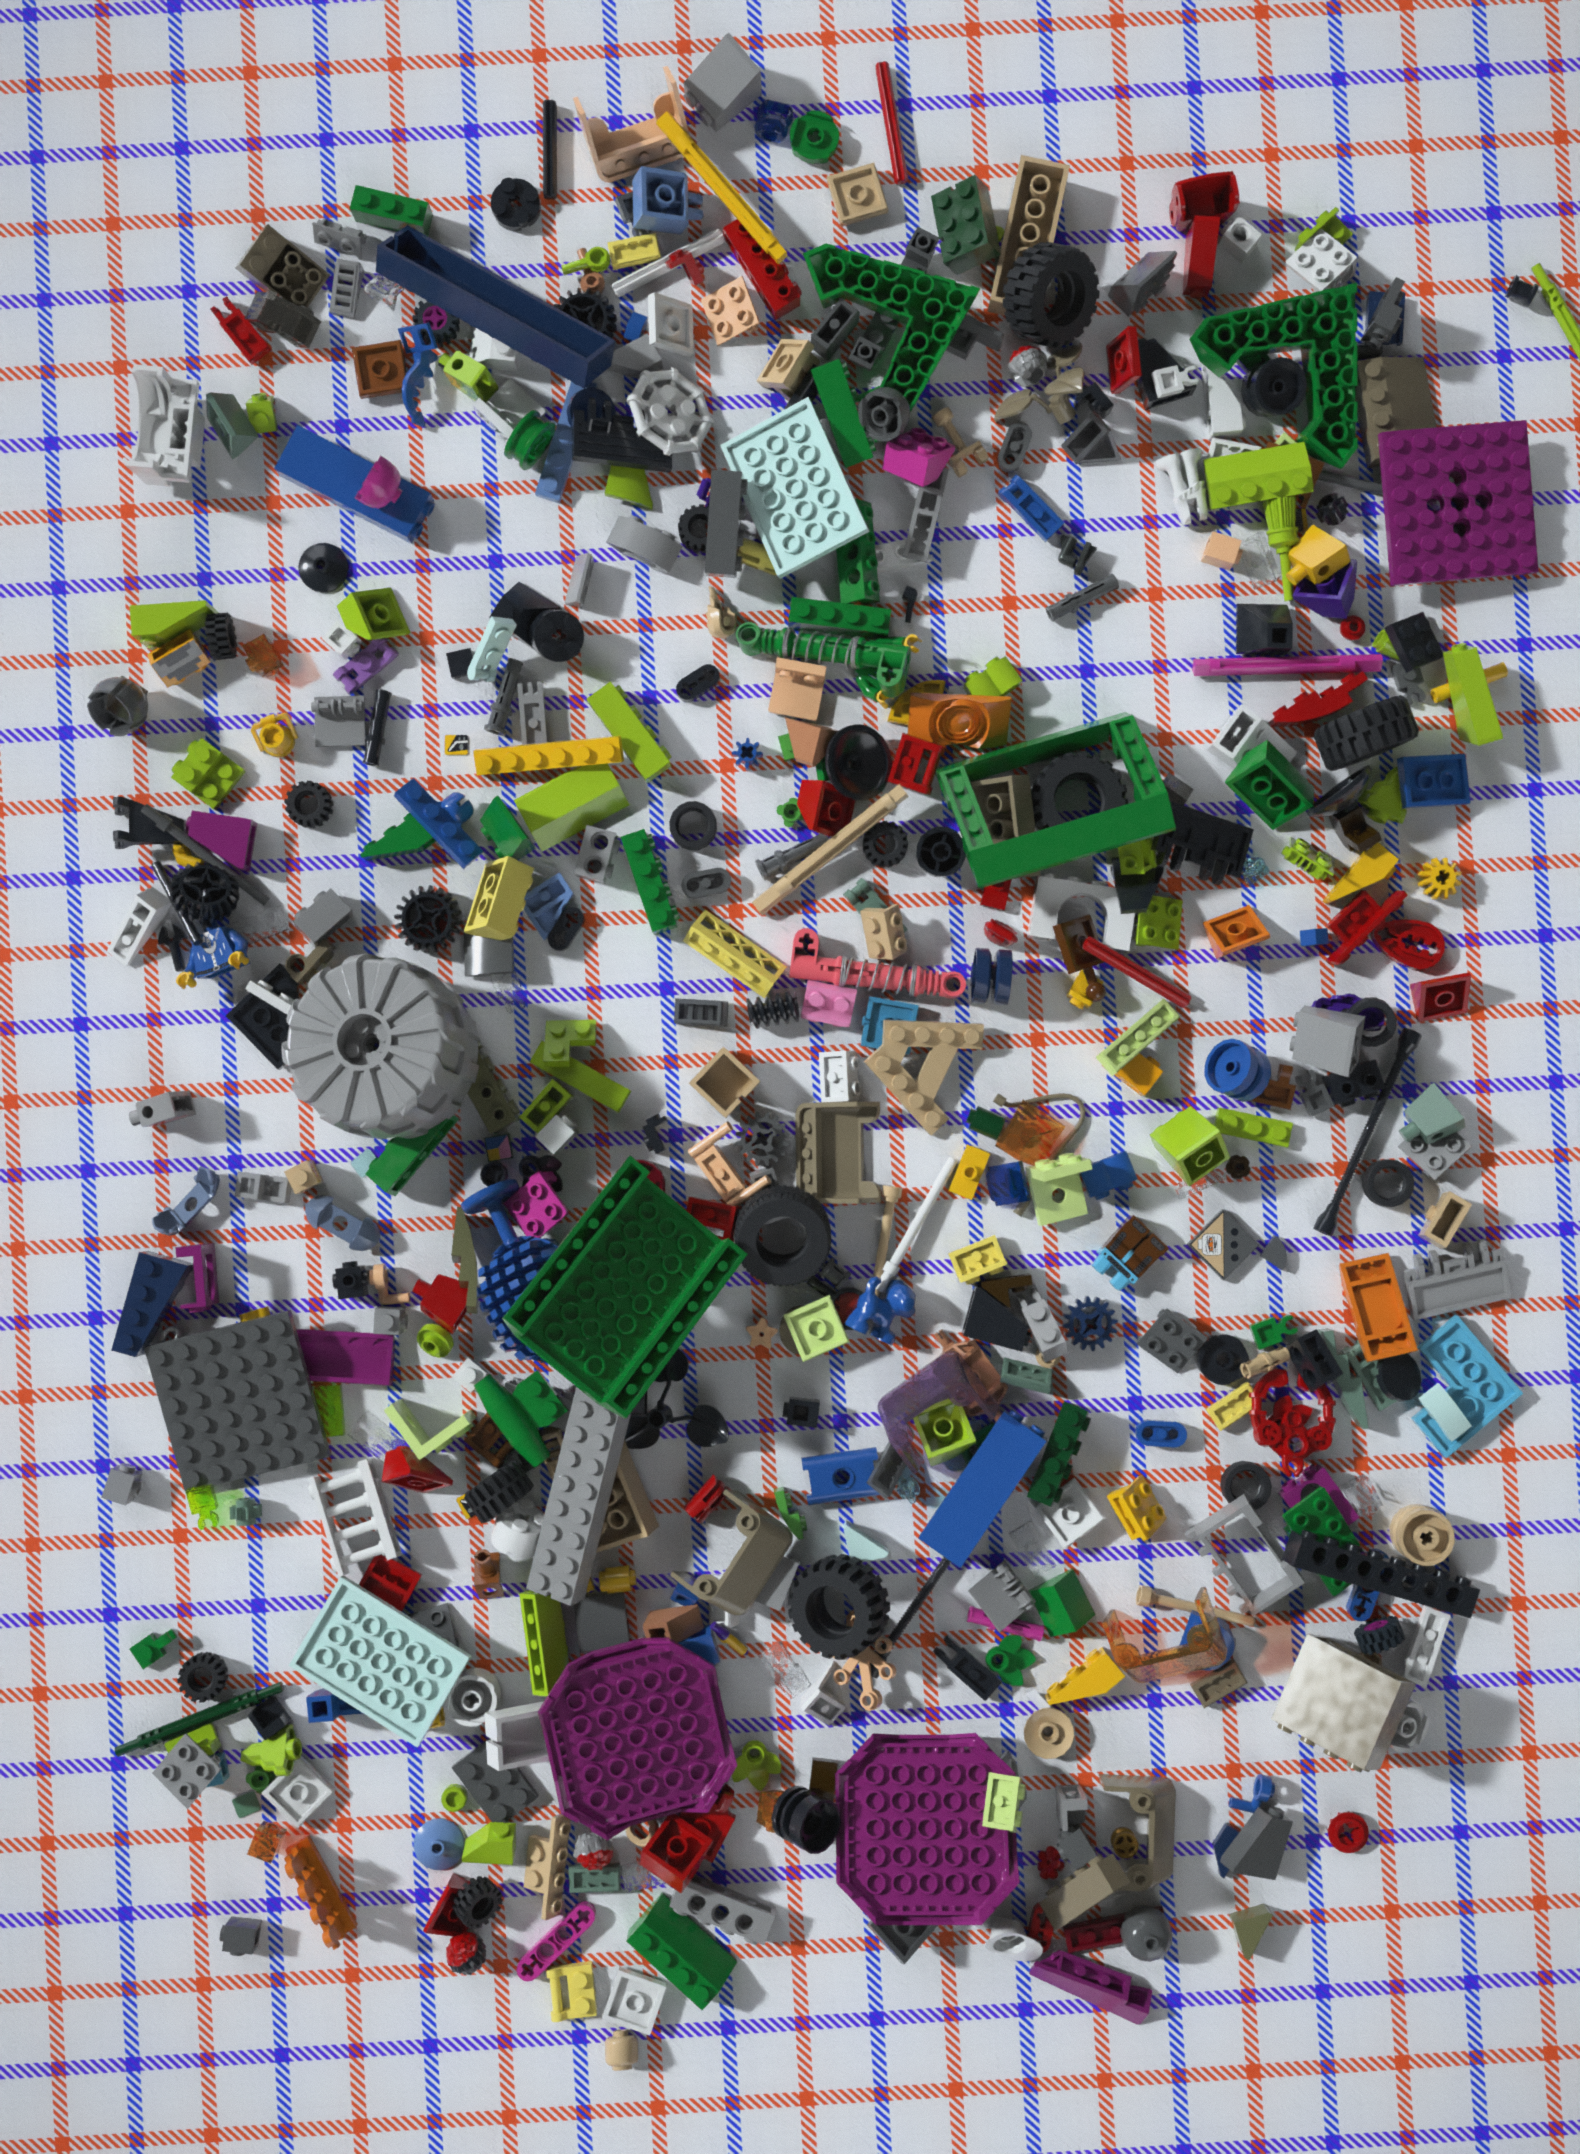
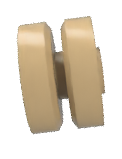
M1410 1504L1401 1508L1393 1516L1389 1526L1390 1540L1394 1548L1410 1561L1422 1566H1434L1444 1561L1451 1553L1455 1543L1454 1530L1450 1521L1441 1513L1422 1504Z

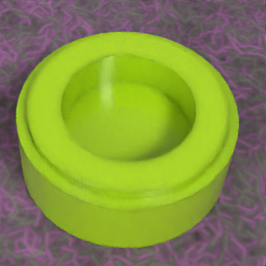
M459 1784L449 1785L441 1796L443 1807L450 1812L460 1811L468 1799L466 1789Z

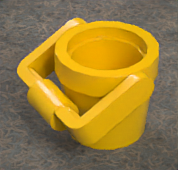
M285 712L261 718L259 722L254 723L251 727V733L260 752L266 751L271 756L277 758L290 754L294 749L295 739L299 738L290 716ZM285 719L290 729L276 723ZM262 728L260 730V734L258 735L256 730Z

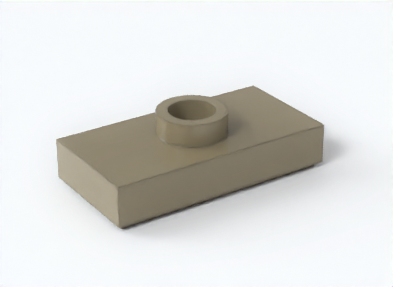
M1232 1659L1220 1668L1194 1681L1190 1686L1203 1708H1206L1248 1682L1235 1660Z

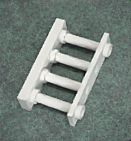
M373 1458L357 1462L359 1468H356L355 1472L323 1483L320 1476L309 1479V1494L316 1501L332 1553V1558L330 1559L333 1571L338 1573V1577L349 1574L348 1566L381 1554L386 1556L387 1560L402 1555ZM357 1481L364 1483L366 1492H364L363 1496L329 1507L325 1492ZM366 1505L371 1507L373 1513L371 1520L340 1531L336 1530L333 1520L334 1516ZM372 1530L379 1532L381 1541H379L378 1545L344 1556L340 1541Z

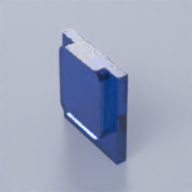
M1022 1161L988 1167L986 1174L990 1198L995 1202L996 1206L1031 1200Z

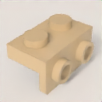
M893 904L886 909L865 908L860 911L869 958L894 960L907 951V941L898 904Z

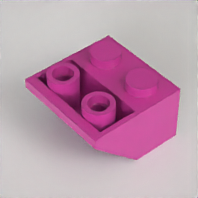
M912 428L887 441L882 469L924 487L938 479L955 451V445L948 443L943 437H934L927 434L922 428Z

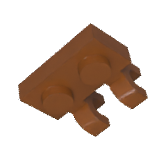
M1279 1064L1277 1081L1269 1080L1264 1091L1255 1099L1249 1101L1291 1110L1296 1085L1289 1084L1293 1067Z

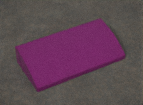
M296 1329L311 1381L393 1386L395 1335Z

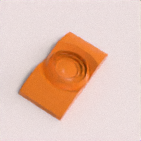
M910 693L907 734L944 746L956 744L981 749L1007 745L1011 697Z
M1389 1253L1340 1263L1339 1270L1344 1295L1351 1309L1356 1336L1366 1361L1372 1362L1418 1351Z

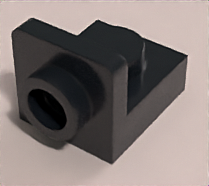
M1095 382L1089 387L1084 385L1083 393L1075 394L1076 398L1073 404L1077 409L1088 400L1091 411H1095L1102 419L1111 413L1114 406Z

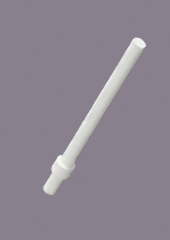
M948 1158L890 1262L887 1261L882 1269L884 1272L880 1277L881 1283L876 1287V1290L883 1293L891 1278L897 1275L900 1269L898 1267L958 1163L954 1159Z

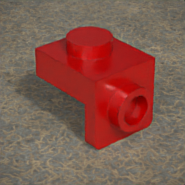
M679 249L669 255L670 259L665 262L668 268L672 269L682 264L691 284L696 286L704 281L701 276L704 273L702 265L698 259L694 260L691 252H683L682 249Z

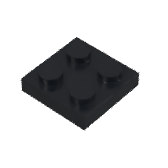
M1424 612L1397 621L1384 628L1406 673L1443 658L1441 646Z

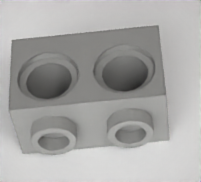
M589 825L586 826L574 871L576 877L603 884L606 883L607 878L611 879L614 870V864H611L613 854H618L621 842L617 840L618 835L616 832ZM598 838H607L608 845L606 848L597 849L595 847V842ZM594 861L602 864L600 872L596 874L589 872V865Z

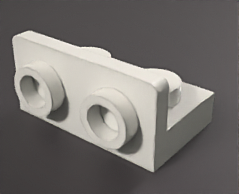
M820 1052L821 1102L859 1101L861 1085L858 1081L860 1061L857 1052Z

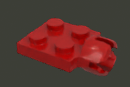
M726 1783L721 1793H718V1798L708 1813L680 1812L679 1817L713 1840L704 1858L713 1863L736 1818V1815L729 1811V1807L734 1799V1790Z

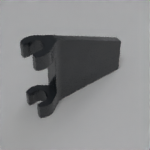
M113 797L115 815L121 816L129 813V833L121 830L113 831L115 849H125L133 845L183 844L167 831H161L156 827V823L141 812L145 805L124 797ZM155 809L161 815H167L174 821L173 824L185 832L183 819Z
M1111 857L1112 866H1110V871L1115 883L1120 913L1147 912L1162 878L1164 867L1157 865V867L1146 871L1145 874L1121 875L1119 857Z

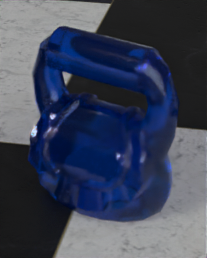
M769 99L763 101L757 112V121L754 127L756 135L768 142L779 143L784 141L788 134V127L794 118L792 107L789 104ZM765 110L785 114L788 116L784 118L782 115L779 116L776 114H771L770 112L765 113Z

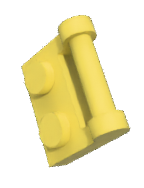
M592 1961L552 1965L546 1968L547 1978H550L553 2006L551 2011L552 2022L597 2016ZM567 1975L570 2007L563 2008L560 1976Z

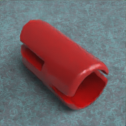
M713 1474L684 1505V1509L692 1518L695 1517L696 1521L702 1524L727 1497L723 1494L724 1490L731 1489L725 1486Z

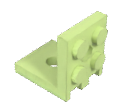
M1066 1153L1059 1155L1058 1160L1042 1159L1036 1161L1034 1166L1025 1167L1039 1226L1088 1214L1079 1173L1092 1170L1090 1159L1083 1158L1080 1154ZM1057 1188H1061L1064 1193L1063 1199L1059 1202H1055L1052 1199V1193Z
M401 1398L384 1409V1412L419 1460L433 1450L439 1453L453 1442L451 1438L453 1435L459 1438L474 1426L472 1421L477 1418L474 1412L469 1410L430 1439Z

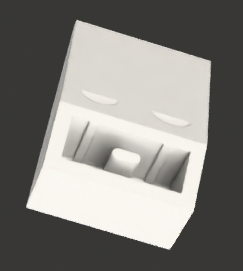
M1242 704L1233 712L1207 749L1208 752L1232 769L1238 765L1248 751L1266 740L1289 762L1297 753L1261 717Z

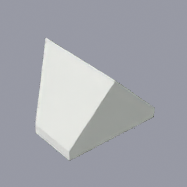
M835 1661L801 1697V1709L829 1726L846 1708L840 1685L833 1678L836 1671Z

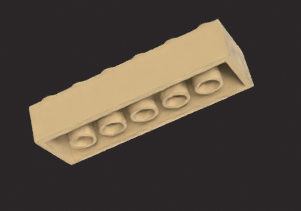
M1021 155L1001 245V255L998 259L987 312L1005 315L1006 309L1003 308L1002 300L1005 299L1003 288L1004 284L1007 285V274L1010 269L1013 270L1015 260L1019 256L1023 257L1022 253L1029 247L1033 248L1035 244L1041 242L1054 243L1070 165Z

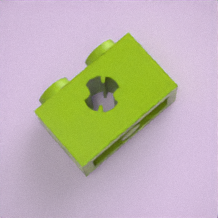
M552 1079L519 1118L538 1134L555 1115L560 1114L574 1098V1095L557 1080Z

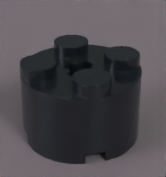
M548 609L541 612L530 625L529 639L532 647L542 657L554 662H564L580 653L584 642V632L579 620L572 614L558 609ZM556 629L561 633V637L557 641L552 638V634H556Z

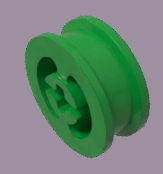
M537 410L530 411L521 419L511 433L504 449V456L508 459H516L521 469H530L548 448L554 436L556 425L552 421L545 422L541 419V414Z

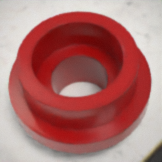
M1347 616V619H1343L1340 624V633L1349 641L1358 640L1365 633V623L1359 616ZM1355 624L1357 631H1352L1349 625Z

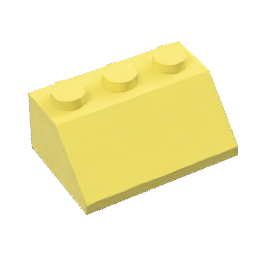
M510 856L485 863L464 932L496 940L512 938L518 930L519 924L517 921L526 904L525 896L533 882L532 873L534 868Z

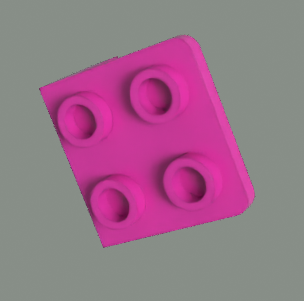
M552 1171L536 1172L529 1178L528 1183L519 1187V1190L503 1203L526 1236L541 1238L568 1215V1209L551 1187L557 1180Z

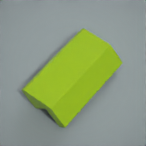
M608 764L577 766L514 800L541 852L586 829L587 825L592 826L630 805Z

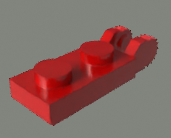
M226 296L222 300L232 314L224 318L223 314L215 306L210 308V310L230 339L249 363L253 365L269 353L271 349L240 309H236Z

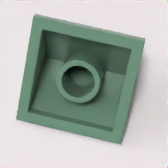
M213 392L206 394L207 419L233 460L259 436L233 394Z

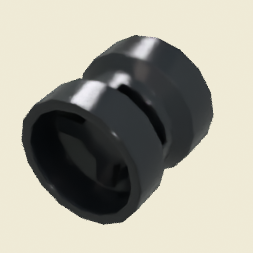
M499 1162L484 1165L480 1173L481 1180L486 1186L508 1180L509 1176L506 1166Z

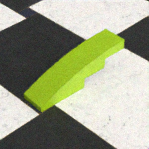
M543 1040L530 1060V1063L620 1113L632 1092L571 1056L570 1067H544Z

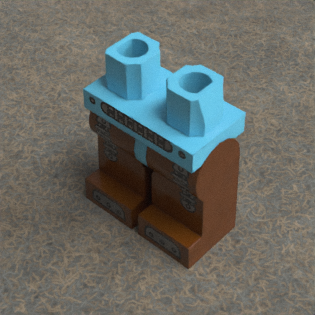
M1129 1215L1096 1252L1099 1255L1091 1266L1101 1275L1111 1266L1117 1273L1109 1280V1283L1116 1290L1121 1291L1129 1283L1134 1284L1169 1248L1154 1233H1149L1150 1230L1136 1216Z

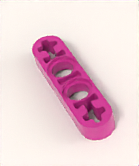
M588 1901L579 1902L532 1946L518 1962L517 1974L519 1978L527 1982L536 1979L594 1922L596 1915L594 1905ZM579 1910H581L582 1912L588 1910L589 1919L583 1917L578 1922V1925H576L575 1921L579 1918L580 1915ZM562 1926H568L572 1929L573 1935L570 1938H562L558 1930ZM543 1944L553 1946L554 1953L551 1956H545L541 1953L540 1947ZM536 1956L538 1961L534 1964L533 1972L531 1970L525 1972V1964L530 1965Z

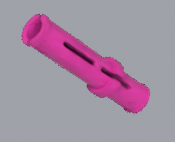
M974 1606L969 1608L967 1622L986 1626L991 1631L997 1629L982 1609ZM1015 1619L1002 1631L1040 1642L1044 1634V1625Z

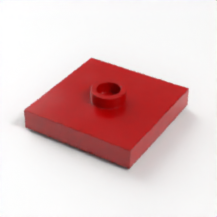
M1128 326L1106 345L1111 394H1120L1142 376L1136 326Z

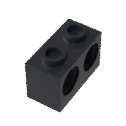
M1317 1329L1297 1338L1286 1347L1292 1362L1311 1393L1344 1374Z

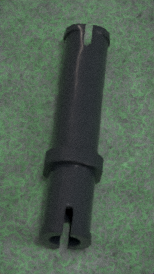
M376 689L375 691L376 695L369 733L365 736V741L367 742L362 762L363 764L375 767L379 766L381 747L385 745L383 736L390 698L392 696L391 692L382 689Z

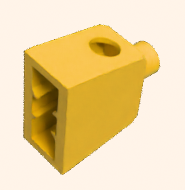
M1312 525L1289 551L1288 556L1292 569L1286 573V577L1293 585H1297L1304 577L1314 584L1321 583L1351 562L1346 544Z

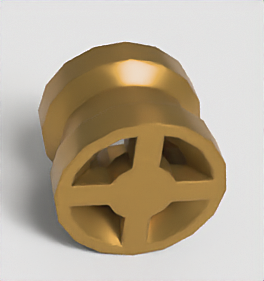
M1119 1827L1112 1832L1110 1842L1115 1853L1121 1858L1128 1859L1133 1857L1138 1851L1139 1844L1132 1830L1127 1827Z

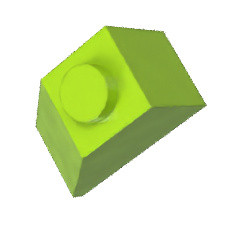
M490 1822L466 1838L462 1862L513 1865L516 1850V1823Z

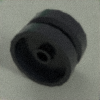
M1279 357L1256 363L1247 371L1242 380L1241 394L1243 403L1250 412L1259 417L1268 418L1290 413L1300 406L1305 397L1307 387L1305 373L1300 365L1290 358Z

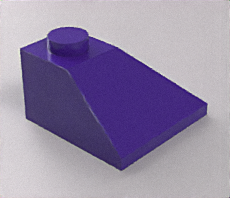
M1350 559L1351 562L1319 584H1314L1304 577L1297 584L1293 599L1322 617L1347 619L1355 597L1357 560Z

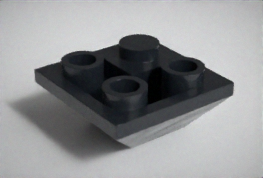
M1236 605V654L1286 655L1292 649L1293 623L1288 605Z

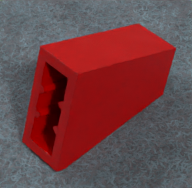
M1194 216L1185 241L1182 295H1189V297L1195 299L1208 296L1213 282L1220 217Z

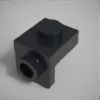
M657 1114L645 1120L647 1125L642 1127L647 1136L643 1140L649 1152L654 1150L655 1154L666 1150L655 1127L668 1121L666 1116L660 1117Z

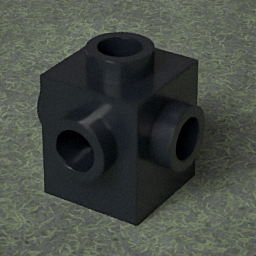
M357 1261L343 1262L341 1268L335 1269V1274L332 1275L334 1289L338 1291V1299L369 1295V1270H366L365 1265H358Z

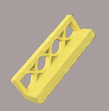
M704 910L692 924L683 942L764 999L787 968V966L707 910ZM706 920L713 925L714 929H708L701 923ZM723 936H729L734 940L735 944H729L724 940ZM744 951H750L754 954L755 958H749L744 954ZM764 965H770L776 969L775 975L766 970Z

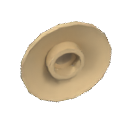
M1041 1708L1033 1712L1024 1726V1740L1028 1749L1036 1756L1044 1759H1055L1064 1755L1071 1747L1074 1739V1727L1069 1717L1055 1708ZM1046 1727H1051L1052 1732L1046 1735L1043 1733Z

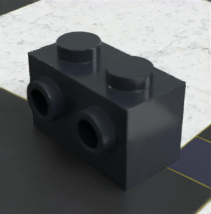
M1376 1059L1357 1064L1349 1077L1335 1073L1322 1076L1334 1105L1340 1104L1341 1108L1355 1104V1099L1364 1096L1365 1100L1380 1095L1379 1090L1386 1088Z

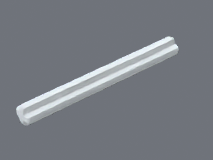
M716 229L679 249H682L683 252H691L693 258H696L725 242L724 236L720 229ZM670 254L614 282L612 289L617 297H621L682 264L672 269L668 268L665 264L670 259Z

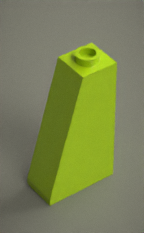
M1467 643L1451 646L1450 651L1443 652L1459 740L1480 746L1503 739L1477 647L1467 646Z

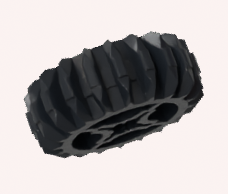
M578 287L576 290L577 294L573 295L568 290V298L560 296L559 301L561 305L554 304V307L580 321L588 320L589 326L596 329L594 324L598 320L597 317L602 314L604 320L599 332L614 339L612 332L617 331V325L614 324L617 321L616 314H613L615 311L612 304L608 305V298L606 296L601 298L599 291L591 295L589 287L585 293H582L581 288ZM587 306L586 309H580L578 307Z
M197 861L194 867L187 864L185 869L179 868L177 875H173L171 885H169V899L173 904L174 910L180 911L181 918L189 916L190 922L197 919L200 925L204 921H209L212 925L214 919L222 922L224 916L230 917L232 911H235L240 895L237 882L232 881L233 875L225 874V869L220 870L217 866L212 867L208 862L205 865H200Z
M431 885L428 886L427 893L422 886L418 887V895L413 890H410L409 894L412 898L409 900L403 896L401 899L406 905L404 907L397 905L396 907L402 911V915H394L395 919L402 921L397 923L395 928L397 930L404 929L399 933V938L408 937L405 945L410 946L414 943L413 950L419 951L423 945V952L427 954L429 953L430 946L435 953L439 952L438 944L442 948L447 949L448 945L445 940L448 939L454 943L456 940L451 936L452 932L456 934L461 932L459 929L454 928L455 924H463L462 920L455 919L456 916L462 914V911L460 909L453 910L458 906V901L449 902L452 895L447 893L443 896L444 889L438 888L434 894L435 890ZM436 900L444 906L428 910L422 901ZM416 906L418 917L412 922L413 925L410 926V914ZM424 912H426L430 916H434L431 918L433 927H431L427 923H423L426 921V915ZM447 913L448 922L446 928L441 933L439 922L445 917L444 914ZM429 929L435 938L420 939L414 933Z

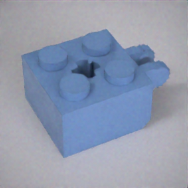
M641 166L632 179L633 228L681 235L688 226L689 220L697 221L702 220L704 217L703 210L688 207V205L697 206L702 204L703 196L688 192V177L684 172Z

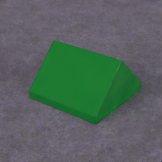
M1073 1568L1028 1590L1036 1601L1034 1602L1035 1607L1050 1637L1077 1632L1096 1615Z

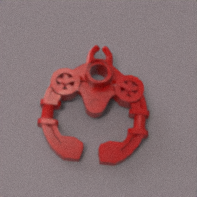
M1273 1369L1264 1374L1256 1383L1253 1391L1249 1393V1398L1252 1399V1410H1249V1415L1254 1429L1253 1436L1258 1445L1270 1447L1282 1458V1468L1289 1477L1292 1476V1472L1288 1464L1292 1461L1295 1462L1297 1469L1294 1472V1476L1299 1477L1303 1471L1304 1459L1313 1452L1327 1450L1331 1446L1332 1433L1336 1423V1418L1333 1417V1406H1336V1401L1333 1400L1326 1385L1314 1391L1318 1398V1405L1323 1406V1417H1318V1426L1311 1427L1308 1430L1304 1427L1301 1414L1296 1410L1285 1412L1280 1426L1271 1420L1267 1421V1411L1262 1410V1399H1267L1266 1393L1269 1388H1280L1288 1384L1287 1371ZM1298 1373L1297 1386L1303 1391L1310 1392ZM1290 1441H1293L1296 1446L1295 1452L1290 1448Z

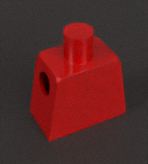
M441 1274L436 1276L432 1284L418 1279L412 1292L423 1297L420 1303L421 1311L453 1335L467 1312L468 1288H460L459 1280Z

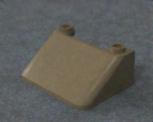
M880 1102L802 1103L798 1106L795 1113L796 1187L809 1192L820 1204L881 1203V1189L879 1185L873 1181H864L863 1124L873 1123L878 1119Z

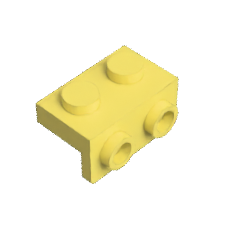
M995 1235L948 1253L959 1282H966V1285L981 1280L979 1276L989 1272L990 1276L1004 1271L1003 1266L1008 1264Z

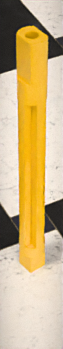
M666 111L658 118L656 125L767 254L769 253L777 264H780L788 257L786 250L780 245L776 236L670 112Z

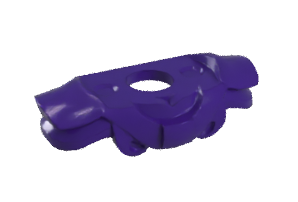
M1349 993L1345 995H1332L1331 998L1315 1000L1311 1007L1341 1012L1344 1009L1349 1010L1352 1005L1362 998ZM1367 1008L1358 1014L1365 1016L1363 1031H1380L1384 1025L1385 1014L1377 1008Z

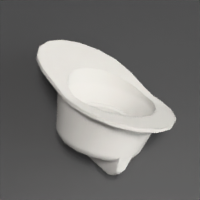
M999 1917L993 1919L991 1937L985 1943V1947L989 1951L1001 1954L1012 1960L1025 1962L1035 1960L1042 1955L1043 1947L1040 1942L1027 1936L1023 1925L1019 1921Z

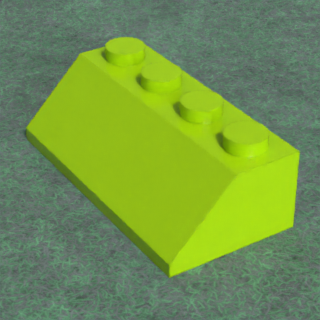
M1304 442L1203 459L1209 510L1314 492L1311 464Z

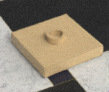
M875 163L827 176V184L841 227L888 213V206Z

